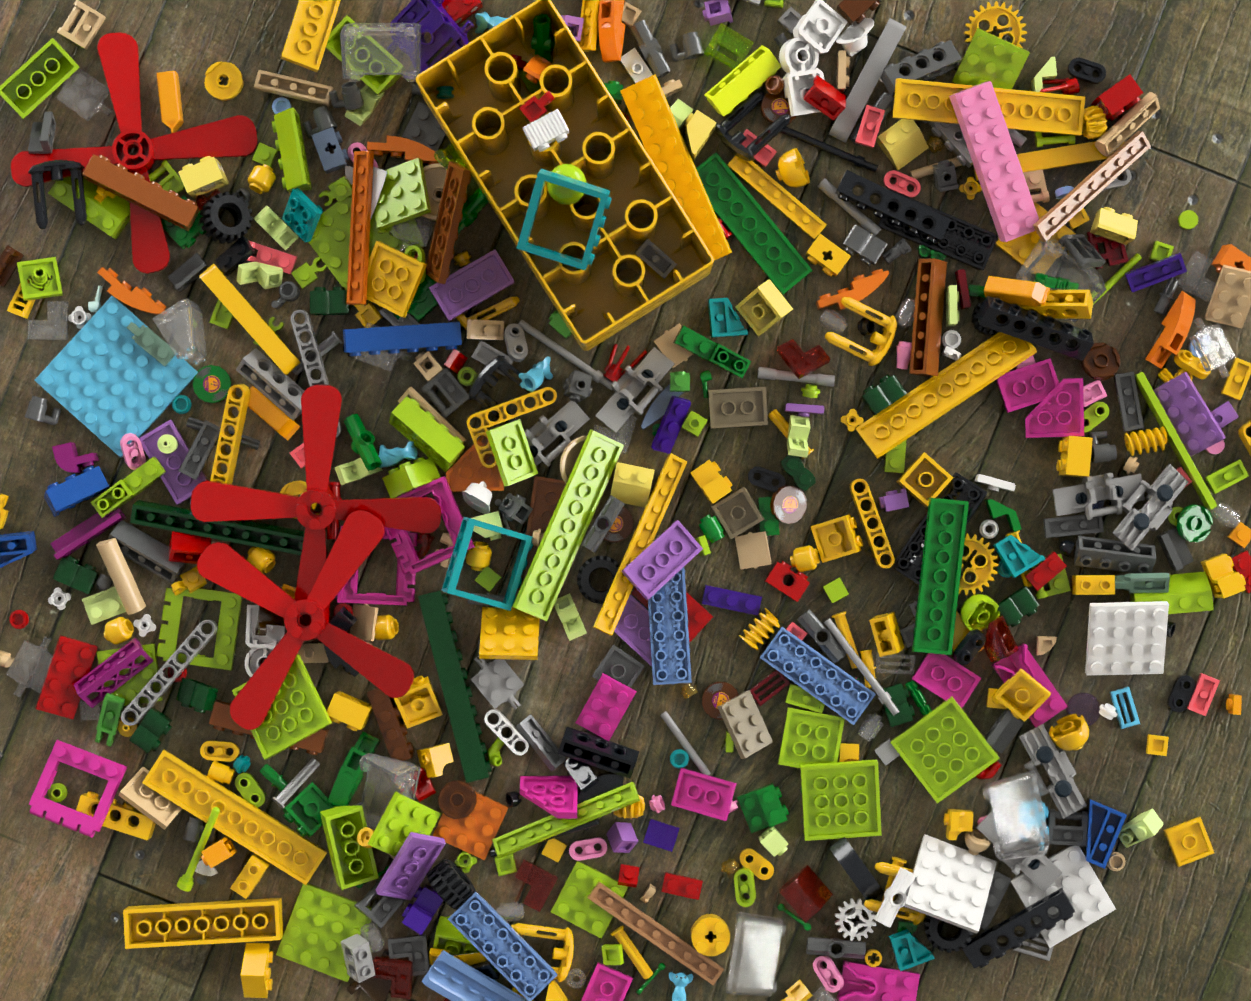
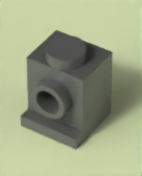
M943 160L939 161L936 165H932L935 187L939 192L959 188L955 165L951 161Z

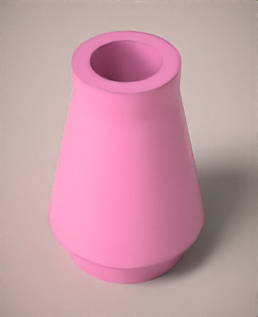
M899 341V344L896 345V368L908 369L911 360V342Z

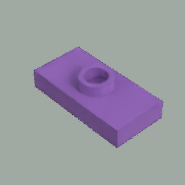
M1229 401L1211 411L1220 428H1223L1239 417Z
M785 404L784 412L798 413V416L809 417L810 414H824V407L820 405Z

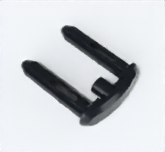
M762 90L754 92L722 123H716L715 127L718 137L728 150L745 161H754V156L781 132L791 119L789 114L781 115L746 148L742 145L746 137L741 131H738L731 137L728 132L763 100L764 92Z
M53 160L34 165L29 169L28 174H31L36 223L40 229H45L48 224L43 174L51 172V181H62V171L66 170L71 173L75 220L80 226L85 225L87 212L82 170L85 167L81 163L68 160ZM77 179H78V182H79V192H80V198H79V199H78L77 185H76V180H77ZM38 183H39V187H40V197H41V202H40V203H39L38 188H37V184H38Z
M497 356L487 363L478 373L469 390V399L476 400L486 409L490 408V406L483 401L484 399L494 406L498 405L494 399L481 390L484 383L490 388L497 384L499 379L492 375L496 369L520 386L521 382L507 370H512L518 376L521 372L505 360V356ZM490 411L496 417L499 418V413L497 411ZM515 417L513 419L505 421L504 423L507 424L514 420H518V418Z

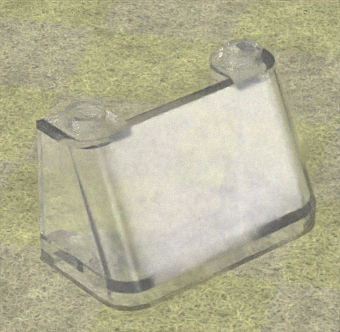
M350 23L343 26L340 32L343 79L357 82L364 75H402L403 78H406V81H416L417 75L421 73V24Z
M1052 236L1047 241L1039 239L1016 274L1017 280L1031 282L1035 281L1036 272L1047 274L1048 277H1056L1057 279L1058 277L1070 279V282L1079 284L1077 290H1090L1093 303L1106 291L1102 276L1093 267L1081 270L1078 267V262L1065 247H1062ZM1055 287V289L1050 288V290H1062V288L1059 289ZM1070 319V320H1072V321L1075 323L1078 319Z
M183 299L152 318L177 359L188 360L192 365L194 363L198 365L206 360L207 351L203 311L198 304L189 299Z
M372 753L362 756L359 762L360 769L367 772L362 801L353 806L362 805L368 828L376 829L395 791L413 800L415 799L420 775L419 766L411 762Z
M1024 772L987 783L985 788H983L984 800L987 799L991 804L997 833V843H994L995 854L999 855L1000 861L1046 855L1049 847V834L1035 772Z
M736 912L735 928L737 929L734 930V941L728 970L729 978H726L725 984L726 993L771 997L772 993H776L777 982L774 980L781 936H785L786 924H783L781 918Z

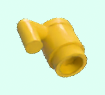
M213 761L207 777L222 784H230L235 770L218 761Z

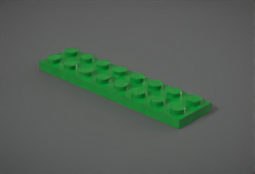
M717 152L696 168L714 212L722 219L726 227L782 295L813 271Z
M929 497L912 647L914 652L952 655L969 506L968 501Z

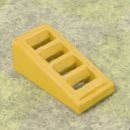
M19 284L7 311L28 319L35 300H28L27 304L20 302L19 300L23 298L21 284ZM17 305L24 307L23 311L17 309Z

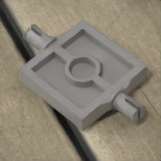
M476 657L474 660L481 669L471 681L492 707L496 709L507 701L514 710L517 709V706H521L514 696L524 686V683L504 659H495L487 663L484 659H480L481 663Z

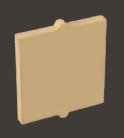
M680 323L669 331L665 330V334L654 340L661 353L675 363L672 368L683 361L686 362L687 358L693 355V353L673 343L681 328Z
M766 531L758 533L749 532L747 535L735 537L740 569L753 567L757 569L759 566L772 564Z
M354 604L353 616L357 621L351 626L350 634L363 641H374L378 608L371 607L368 604Z

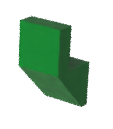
M992 499L985 500L991 519L1006 515L1011 532L1022 529L1015 510Z

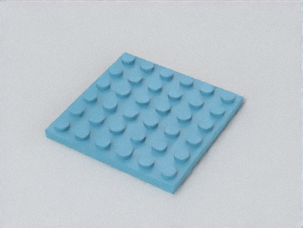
M111 296L39 374L35 381L122 458L121 438L128 433H133L140 438L168 408L175 397L189 385L198 371L178 353L165 367L132 339L135 334L127 327L131 322L139 328L142 325L148 326L117 298Z

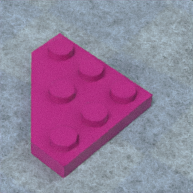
M1083 378L1062 379L1025 418L1026 438L1084 436Z
M520 776V795L557 819L577 818L578 785L572 776Z

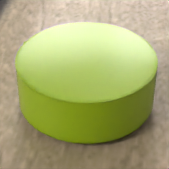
M1186 210L1179 215L1178 224L1182 229L1190 230L1198 224V216L1194 211Z

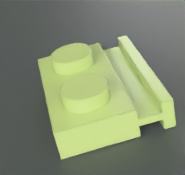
M949 285L945 288L946 326H955L960 318L959 310H957L959 291H957V285Z
M115 586L82 599L91 625L126 612Z

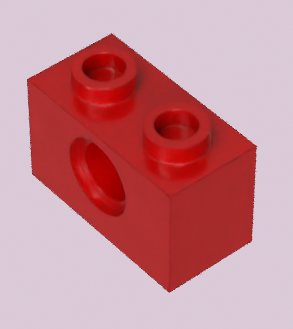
M784 561L781 563L776 562L764 581L798 602L810 584L807 581L808 577L799 571L797 574L790 570L792 566ZM789 574L793 577V583L786 586L783 583V578Z

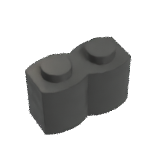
M855 224L842 246L845 247V252L852 256L854 254L861 257L860 261L870 266L871 264H876L887 243Z

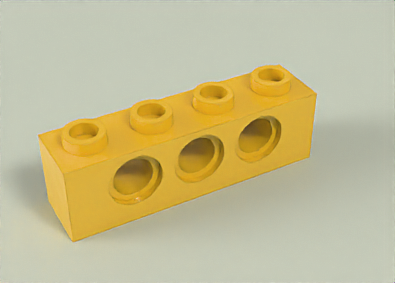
M1050 290L1045 305L1041 304L1037 307L1018 306L1027 310H1034L1046 317L1051 316L1054 319H1091L1093 300L1090 290Z
M91 791L82 794L76 811L93 817L95 805L99 804L101 799L98 797L99 794ZM113 799L102 826L149 840L152 837L156 823L135 809L131 804L124 803L122 805L117 803L116 799ZM114 810L120 812L121 818L119 820L113 817ZM132 816L138 817V825L132 824Z

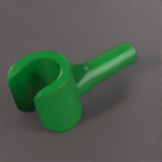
M709 370L700 373L703 398H708L707 381L712 380Z

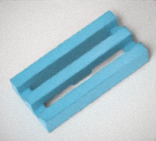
M1127 686L1111 691L1110 696L1113 706L1116 708L1115 711L1118 714L1117 719L1120 729L1140 724L1130 688ZM1124 692L1126 693L1129 702V706L1134 719L1133 722H1131L1130 716L1126 707V703L1123 697ZM1117 694L1121 702V706L1127 722L1126 724H1124L1123 717L1116 697Z

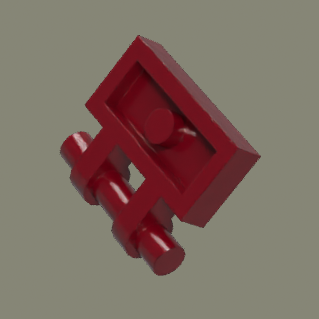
M1087 232L1088 241L1098 253V244L1103 243L1105 253L1100 255L1104 260L1107 259L1108 267L1128 262L1124 244L1104 237L1096 238L1095 234ZM1103 266L1095 267L1096 270L1103 268Z

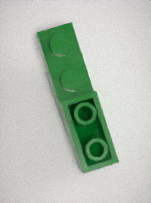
M681 326L673 342L705 361L740 378L744 377L751 363L750 360L685 326Z
M362 731L355 746L351 747L339 771L328 799L329 803L335 806H348L364 777L363 773L380 743L379 739Z

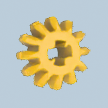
M1089 106L1084 109L1082 127L1084 137L1096 139L1106 132L1107 120L1102 108Z
M638 795L640 801L614 811L613 814L624 819L641 817L645 809L644 798Z

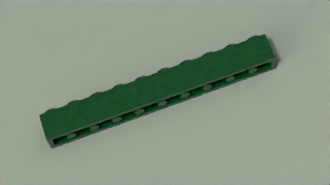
M138 500L133 504L130 523L297 555L302 553L305 531L248 520L202 522L194 517L190 509Z
M440 590L418 596L466 783L488 778L490 776L489 772H492L490 761H486L485 753H487L485 742L481 743L480 735L483 733L480 723L477 724L475 716H478L475 705L471 704L470 698L473 697L471 687L466 685L465 679H468L466 668L461 666L460 661L463 660L461 649L456 647L455 642L458 641L456 630L452 631L450 624L453 623L451 611L447 612L446 605L449 604L447 595Z

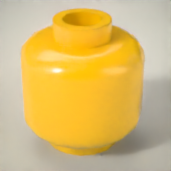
M263 164V166L257 165L253 168L247 179L249 188L258 194L269 192L276 180V176L270 166Z
M475 541L473 542L475 547L467 550L466 563L471 566L472 570L482 571L483 568H487L490 565L492 549L485 542Z
M810 545L795 548L793 556H790L792 567H796L799 572L814 570L817 564L820 563L817 549Z
M253 546L247 553V561L262 573H268L276 564V556L270 549Z
M378 615L374 638L376 640L393 639L399 631L397 619H394L392 615Z
M117 617L105 624L104 637L112 644L119 645L132 637L134 631L133 624L129 619Z

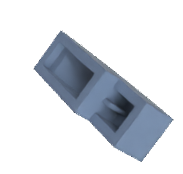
M669 384L650 406L642 422V430L664 416L672 395L679 397L685 392H670Z

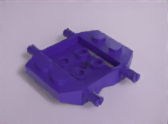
M412 0L390 22L391 38L394 42L387 50L393 54L400 48L410 57L413 65L418 70L411 77L415 83L417 75L469 43L467 32L474 27V24H471L472 22L468 20L462 27H459L442 7V3L445 0ZM426 32H429L432 37L429 43L424 40ZM453 38V41L428 65L427 62Z

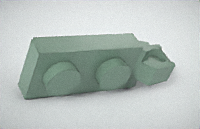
M133 322L128 325L127 328L135 334L132 339L163 366L166 367L178 353L150 328L144 325L139 328Z
M1169 573L1115 576V589H1124L1129 591V593H1168L1170 576Z

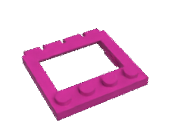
M445 476L396 497H424L432 493L434 499L440 505L442 519L453 542V546L440 549L419 560L406 530L384 527L389 540H397L391 544L396 557H404L403 560L399 561L403 574L410 572L411 575H414L452 556L463 518ZM470 539L467 550L475 547L472 539Z
M386 531L383 539H389ZM407 531L413 546H417L418 533ZM402 556L397 558L396 595H386V593L357 594V570L338 593L337 603L407 606V602H415V588H408V584L415 585L416 574L411 575L410 572L403 574L399 561L404 559Z
M56 740L29 802V805H31L30 814L40 818L45 816V820L58 825L63 820V827L76 832L80 827L79 833L92 838L96 831L100 832L127 767ZM60 762L108 780L93 817L45 798L56 776V770Z

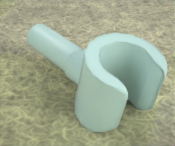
M98 286L95 301L88 302L90 312H97L101 308L100 297L103 286Z

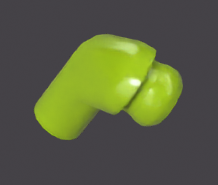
M499 737L488 749L489 761L495 767L502 764L500 749L505 744Z

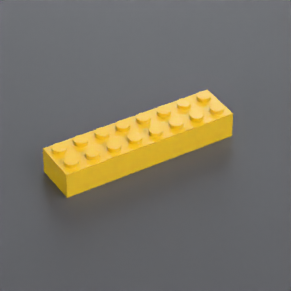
M282 898L128 906L123 910L125 949L281 940L284 935Z

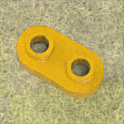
M1180 350L1174 356V362L1180 368L1199 379H1205L1211 373L1210 365L1206 361L1193 356L1190 351Z
M209 740L202 744L200 754L206 760L231 762L238 758L240 749L234 742ZM210 746L214 748V753L208 752ZM228 748L233 749L232 755L227 753Z
M746 848L741 851L739 855L741 864L745 868L750 869L755 876L761 880H768L773 876V865L752 848ZM748 855L753 857L751 862L746 861ZM763 867L768 868L766 874L761 873Z

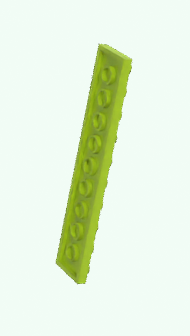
M589 431L512 607L544 621L548 620L624 447L623 444L596 431Z

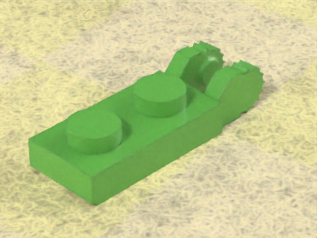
M109 693L105 695L96 728L95 742L100 743L105 732L109 734L107 746H112L125 703L124 698Z

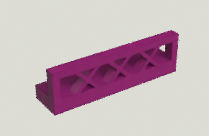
M120 507L103 518L99 513H96L50 543L56 552L54 554L56 560L66 558L118 524L121 520H124L126 516Z
M134 638L77 681L74 687L78 696L93 708L104 700L107 693H113L151 664L153 659L143 650L140 642ZM140 655L145 658L141 663H134L135 659ZM129 668L127 674L119 675V671ZM114 680L110 687H103L106 681ZM92 692H98V696L93 700L87 697Z

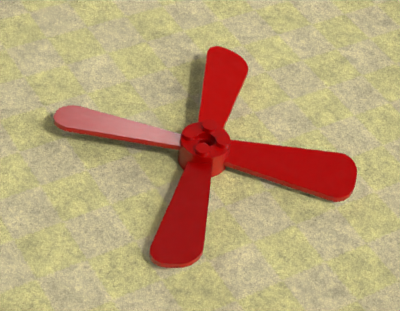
M108 33L99 39L97 49L121 132L115 138L113 145L52 149V154H29V151H23L12 159L11 175L18 185L30 187L32 186V178L28 171L32 166L47 161L68 160L79 162L86 168L94 154L98 157L99 155L107 157L110 163L114 165H123L132 174L135 172L145 177L144 180L151 183L148 170L153 166L155 160L196 159L207 156L215 158L249 156L257 148L258 137L252 120L246 116L237 115L150 139L142 132L138 45L135 39L126 33ZM132 148L139 149L136 155L129 154ZM62 171L63 178L71 176L70 171ZM51 172L43 174L44 183L51 181ZM129 202L133 264L141 273L150 274L161 271L168 265L170 260V252L161 218Z
M312 385L304 391L301 397L307 489L300 496L214 481L199 483L193 489L191 495V512L196 519L202 522L279 518L298 519L300 524L305 527L294 598L296 601L308 598L327 559L325 528L334 519L346 521V518L352 512L363 510L379 518L384 527L424 534L434 532L441 522L440 505L430 497L337 500L334 493L328 489L342 404L341 393L331 385ZM312 504H320L322 510L319 512L314 511ZM329 605V606L326 608V610H327V612H328V614H329V620H330V605ZM307 614L303 617L305 625L311 623V617Z
M358 510L352 512L346 518L306 600L296 601L226 543L217 542L209 545L199 557L197 569L202 577L284 618L286 634L230 705L232 719L242 728L253 730L262 725L303 642L307 640L318 639L387 696L399 698L409 691L414 682V671L408 663L330 624L329 614L326 610L384 537V525L373 514ZM306 614L311 617L309 625H305L303 622V617Z

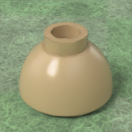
M978 830L965 833V843L969 848L968 852L972 855H979L980 852L985 851L991 844V841Z

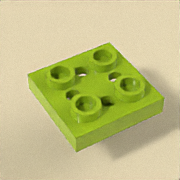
M56 257L17 262L24 301L63 295Z

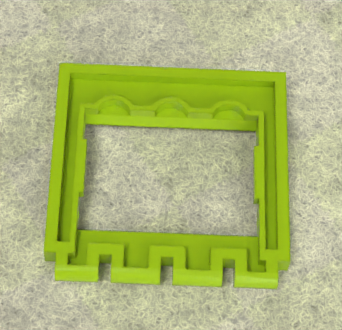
M166 588L164 601L171 602V605L163 606L162 620L168 621V624H161L159 639L166 641L165 643H158L156 656L163 657V661H167L176 651L183 596L207 601L216 600L221 601L214 657H205V655L198 654L189 665L232 670L243 597L231 592L202 588L192 593L186 589L175 596L172 588ZM179 653L178 660L181 663L186 662V654Z

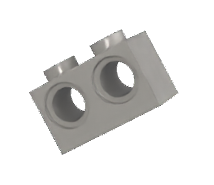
M359 934L342 940L341 946L347 974L358 983L375 976L369 941Z

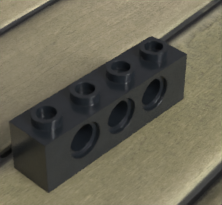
M567 727L557 754L631 779L640 751Z

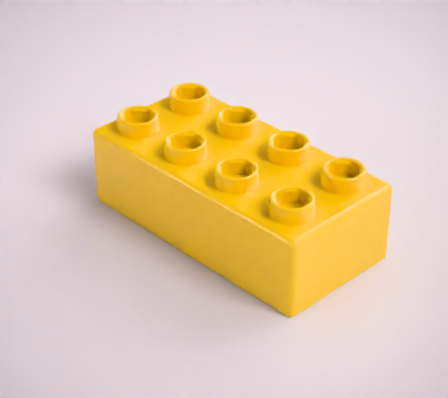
M536 0L417 75L416 83L426 104L467 169L471 171V175L516 246L537 174L541 168L552 171L556 166L572 164L584 173L588 184L610 190L611 204L609 209L605 208L603 216H606V221L603 228L599 227L598 235H601L598 247H593L592 254H595L592 266L588 265L586 270L519 250L582 350L589 351L710 274L714 263L711 252L551 0ZM547 14L551 18L552 35L555 38V46L552 51L554 65H550L543 70L540 76L541 89L531 93L519 77L516 61L511 54L521 56V60L527 62L535 56V50L531 48L534 34L533 19L537 15ZM440 86L453 87L454 91H452V94H454V98L438 99L437 94L439 92L436 88ZM550 91L555 99L545 106V109L548 111L545 115L558 109L570 133L567 134L568 137L559 143L555 140L550 143L548 149L539 152V150L534 152L522 128L531 122L519 108L534 95L539 100L546 92ZM546 181L528 243L582 260L600 198L584 194L576 203L570 205L560 204L549 195ZM646 239H649L677 264L665 279L634 253Z

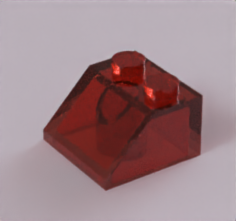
M809 865L805 866L779 889L781 895L805 923L833 895Z

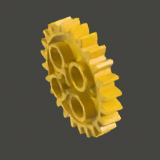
M995 1L993 7L987 2L986 9L980 5V12L973 11L975 18L969 16L968 20L972 23L965 24V27L969 29V31L964 32V35L969 36L965 43L971 42L977 28H979V23L984 21L989 25V29L986 30L988 33H992L993 29L1001 31L1011 27V31L1001 32L997 37L1002 39L1004 35H1008L1012 38V44L1023 48L1019 43L1026 41V39L1021 37L1027 34V31L1022 30L1026 24H1020L1023 16L1017 17L1016 15L1019 10L1012 12V5L1007 9L1005 8V2H1003L1001 7L998 6L997 1ZM998 17H1005L1007 25H999L997 22Z
M968 533L965 537L964 547L969 549V554L962 558L961 572L964 569L963 562H968L974 550H977V553L970 561L972 567H967L960 579L958 595L961 594L962 590L965 591L966 596H968L969 591L976 595V589L983 592V585L988 588L990 587L988 580L995 581L991 575L998 574L997 571L993 570V568L999 567V564L993 563L994 560L998 559V556L991 555L995 552V549L989 550L990 543L988 542L984 545V538L982 537L978 541L976 534L972 539H970ZM978 557L986 559V563L983 566L975 564V560ZM968 573L976 575L974 582L969 583L965 581Z

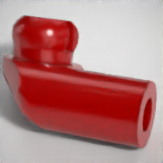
M996 761L975 777L978 779H991L1002 764Z

